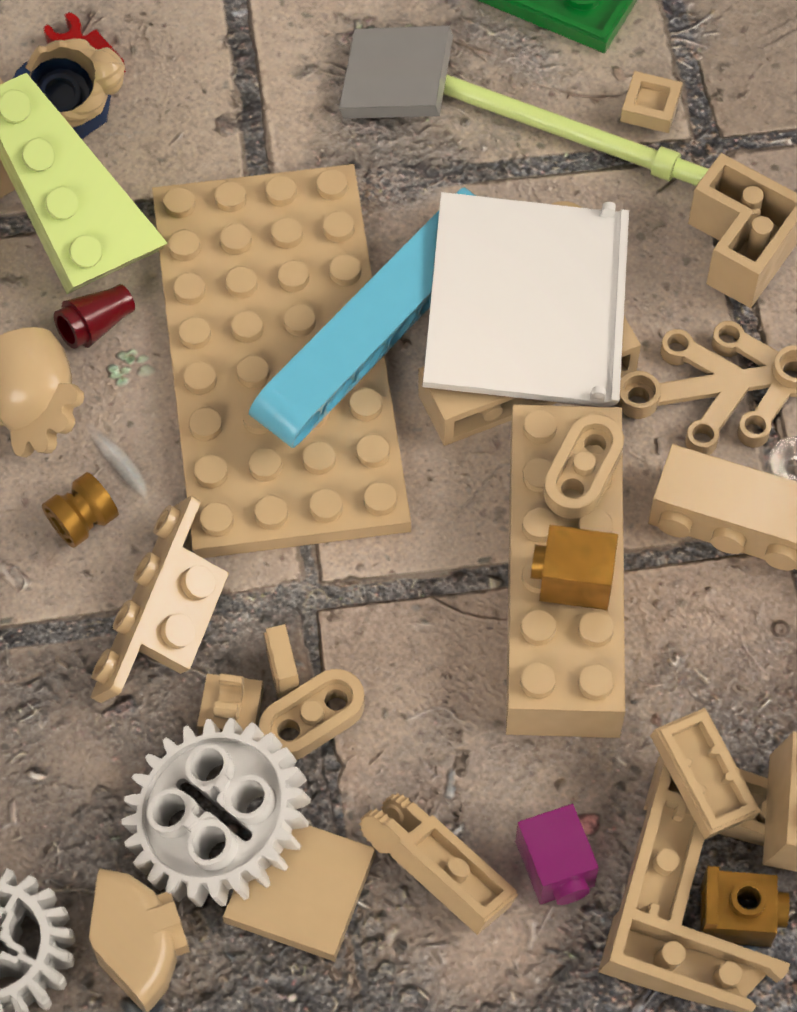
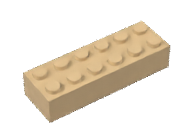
M513 404L510 433L506 735L620 738L625 716L623 451L621 459L598 505L590 514L584 517L569 519L555 514L545 502L544 484L546 474L570 427L577 419L588 414H602L615 420L622 429V407ZM598 445L586 447V450L591 453H601L604 451ZM567 489L562 492L568 498H578L581 496L580 492L575 489ZM549 525L619 534L608 611L539 601L542 580L531 579V569L535 544L547 545Z

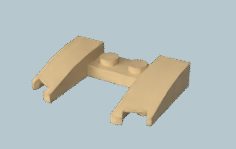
M659 756L643 810L647 812L621 906L613 917L598 972L685 1000L734 1012H752L757 1006L750 999L746 998L765 976L778 983L788 973L790 963L682 925L704 838L663 759ZM738 768L761 812L755 818L720 833V835L764 846L768 778Z

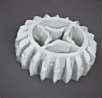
M8 868L0 876V941H2L7 953L4 951L0 953V979L12 976L19 978V980L0 989V1012H30L28 1006L33 1002H36L40 1008L47 1010L52 1005L50 997L45 991L47 987L55 990H65L67 985L65 977L57 970L68 969L74 966L75 959L73 954L65 950V948L70 947L76 942L75 934L72 929L64 927L70 920V917L65 907H54L57 897L52 889L46 888L38 892V882L35 877L30 875L17 885L14 871ZM26 916L40 927L41 941L36 959L28 956L25 948L18 945L23 933L20 925Z

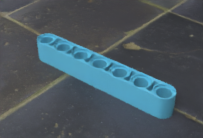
M465 187L455 193L476 196ZM439 211L268 382L252 403L249 415L291 448L296 447L430 308Z

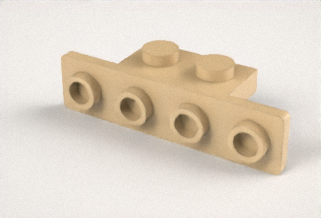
M189 496L175 506L168 505L157 519L153 533L158 538L152 553L148 552L142 558L134 573L133 580L138 583L132 600H127L116 615L113 630L118 633L111 649H106L102 653L92 672V679L97 682L92 691L91 698L99 703L107 701L122 692L138 652L180 674L190 670L229 575V572L182 547L201 503L200 500L193 496Z

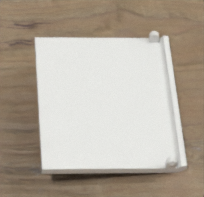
M441 192L422 387L596 407H611L618 404L620 400L629 210L621 209L615 212L616 205L613 202H605L602 205V209L597 210Z

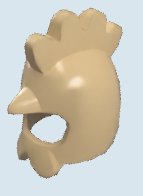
M38 327L8 331L0 335V426H5L10 430L11 444L17 456L27 458L32 455L34 450L44 454L52 453L57 446V433L68 434L73 430L75 425L73 409L83 403L84 392L77 385L72 384V373L65 350L51 331Z

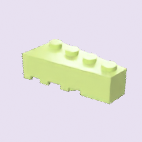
M25 73L0 84V160L66 294L159 252L167 244L166 240L31 77Z

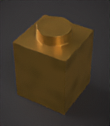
M549 525L547 545L535 544L531 569V579L542 580L539 601L608 611L619 534Z

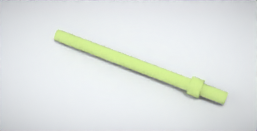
M446 76L443 93L446 96L651 169L652 176L671 182L673 178L697 186L709 170L706 167L681 159V153L663 146L656 150L456 77Z

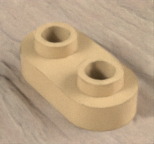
M588 414L577 419L570 427L545 477L544 499L547 506L555 514L569 519L581 518L590 514L598 505L622 456L624 434L615 420L602 414ZM598 445L604 451L601 453H591L586 450V447ZM567 489H575L580 492L581 496L578 498H568L562 492Z
M342 669L326 670L268 706L261 716L259 729L264 733V736L272 732L282 743V748L287 747L296 760L353 726L361 718L365 707L362 683L349 671ZM333 698H341L347 703L340 710H332L326 705ZM286 728H294L299 732V735L290 741L279 737L280 732Z

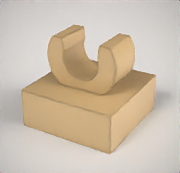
M221 673L220 675L207 674L197 723L198 733L203 735L206 719H211L221 732L229 718H234L243 731L251 722L258 726L264 693L263 680L247 679L243 676Z

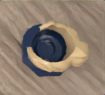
M77 38L56 40L45 46L39 45L32 53L29 61L16 70L13 78L27 73L79 137L83 139L107 122L111 95L118 93L123 85L125 65L119 55L108 47L97 50L90 46L87 40Z

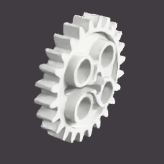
M234 718L228 719L221 732L211 719H206L203 735L197 736L187 725L183 727L184 742L177 746L167 737L163 739V745L167 754L162 759L151 754L145 756L153 770L149 775L133 774L132 779L142 790L140 794L125 796L124 801L136 813L121 819V824L130 833L134 834L124 844L135 856L138 855L133 862L135 867L144 875L149 874L147 880L159 891L166 888V892L170 893L172 898L178 902L187 894L188 898L197 907L203 906L209 893L211 898L220 906H226L230 889H234L244 900L249 899L248 882L256 879L264 887H269L270 881L266 870L271 865L284 871L288 868L285 860L280 856L283 849L300 850L301 844L291 835L292 829L308 827L309 822L296 809L311 803L309 796L303 789L298 788L307 779L298 767H293L297 762L296 758L287 747L282 748V743L272 732L264 736V733L253 722L243 731ZM223 765L219 775L214 779L206 781L211 770ZM185 782L191 784L213 805L222 811H226L237 824L251 832L252 838L244 841L216 816L211 812L205 811L192 797L181 791V784ZM264 796V801L258 809L246 813L249 804L254 799ZM181 810H185L181 820L175 825L168 827L172 816ZM226 842L222 853L209 860L208 856L212 848L218 843Z

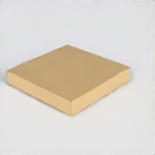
M310 825L302 829H292L291 835L301 844L300 850L284 848L280 856L288 865L286 871L271 865L266 870L270 881V886L267 888L256 879L248 882L249 899L244 900L233 890L224 912L223 920L224 923L335 962L375 858L376 850L374 847Z

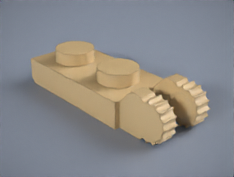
M392 794L382 802L381 811L377 809L374 811L370 810L360 819V831H362V836L367 839V842L370 841L379 853H391L390 856L477 935L508 910L518 896L515 888L436 817L426 814L418 805L410 802L409 797L406 798L404 794Z

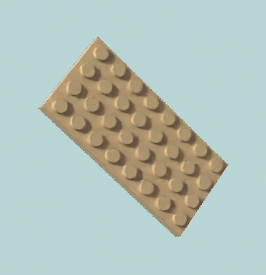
M354 164L152 187L157 231L167 242L159 250L186 495L187 498L193 496L201 501L190 527L193 553L202 558L411 532V517L385 355L304 440L294 448H291L249 415L252 403L268 382L372 278Z

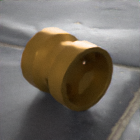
M88 472L73 481L72 494L68 492L65 495L55 494L41 505L53 528L72 548L77 547L89 537V530L94 527L93 523L105 526L119 515L118 509L109 493Z

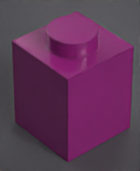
M573 803L517 822L515 842L539 904L542 905L556 900L558 905H566L587 896L590 893L589 888L595 886L599 866Z

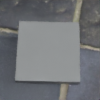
M450 25L354 29L339 106L343 119L440 116L453 41Z

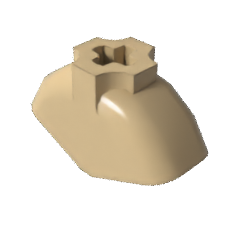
M101 868L98 870L89 939L100 967L143 1012H150L168 990L177 963V956L190 952L175 903L170 893L164 892L156 895L152 889L130 874Z

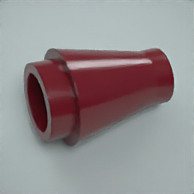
M118 284L107 290L63 301L62 308L54 312V322L60 336L72 349L80 346L89 348L125 316L135 311V302L129 290L124 285Z

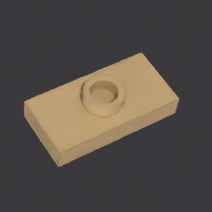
M706 708L658 727L651 733L650 737L704 840L751 820L761 812Z

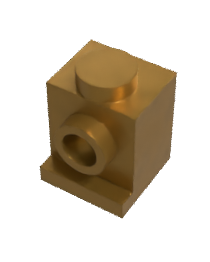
M707 866L701 883L700 932L737 945L771 947L777 935V928H787L789 921V893L778 892V875L719 871L718 866ZM737 899L757 900L758 907L745 909L738 903Z

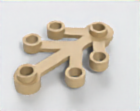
M723 321L714 328L711 341L712 348L716 352L714 353L693 341L692 336L688 332L681 329H673L668 331L662 339L660 353L663 360L675 366L688 363L708 375L659 383L648 372L633 371L626 374L620 381V400L617 405L622 407V412L633 419H642L652 415L658 406L716 397L702 418L689 425L685 439L688 449L708 455L716 450L719 431L748 391L769 388L755 411H749L741 417L737 430L738 439L742 444L747 447L757 448L763 446L768 441L772 421L789 397H797V377H791L784 373L786 371L797 372V345L787 346L777 351L746 334L738 323ZM731 335L737 341L726 343L720 339V336ZM679 343L685 347V350L674 351L669 348V345ZM741 354L760 367L742 369L723 357H733ZM640 396L646 400V403H635L629 400V398ZM751 424L758 425L762 428L763 432L759 434L750 433L746 426ZM704 433L711 440L701 443L694 438V435Z

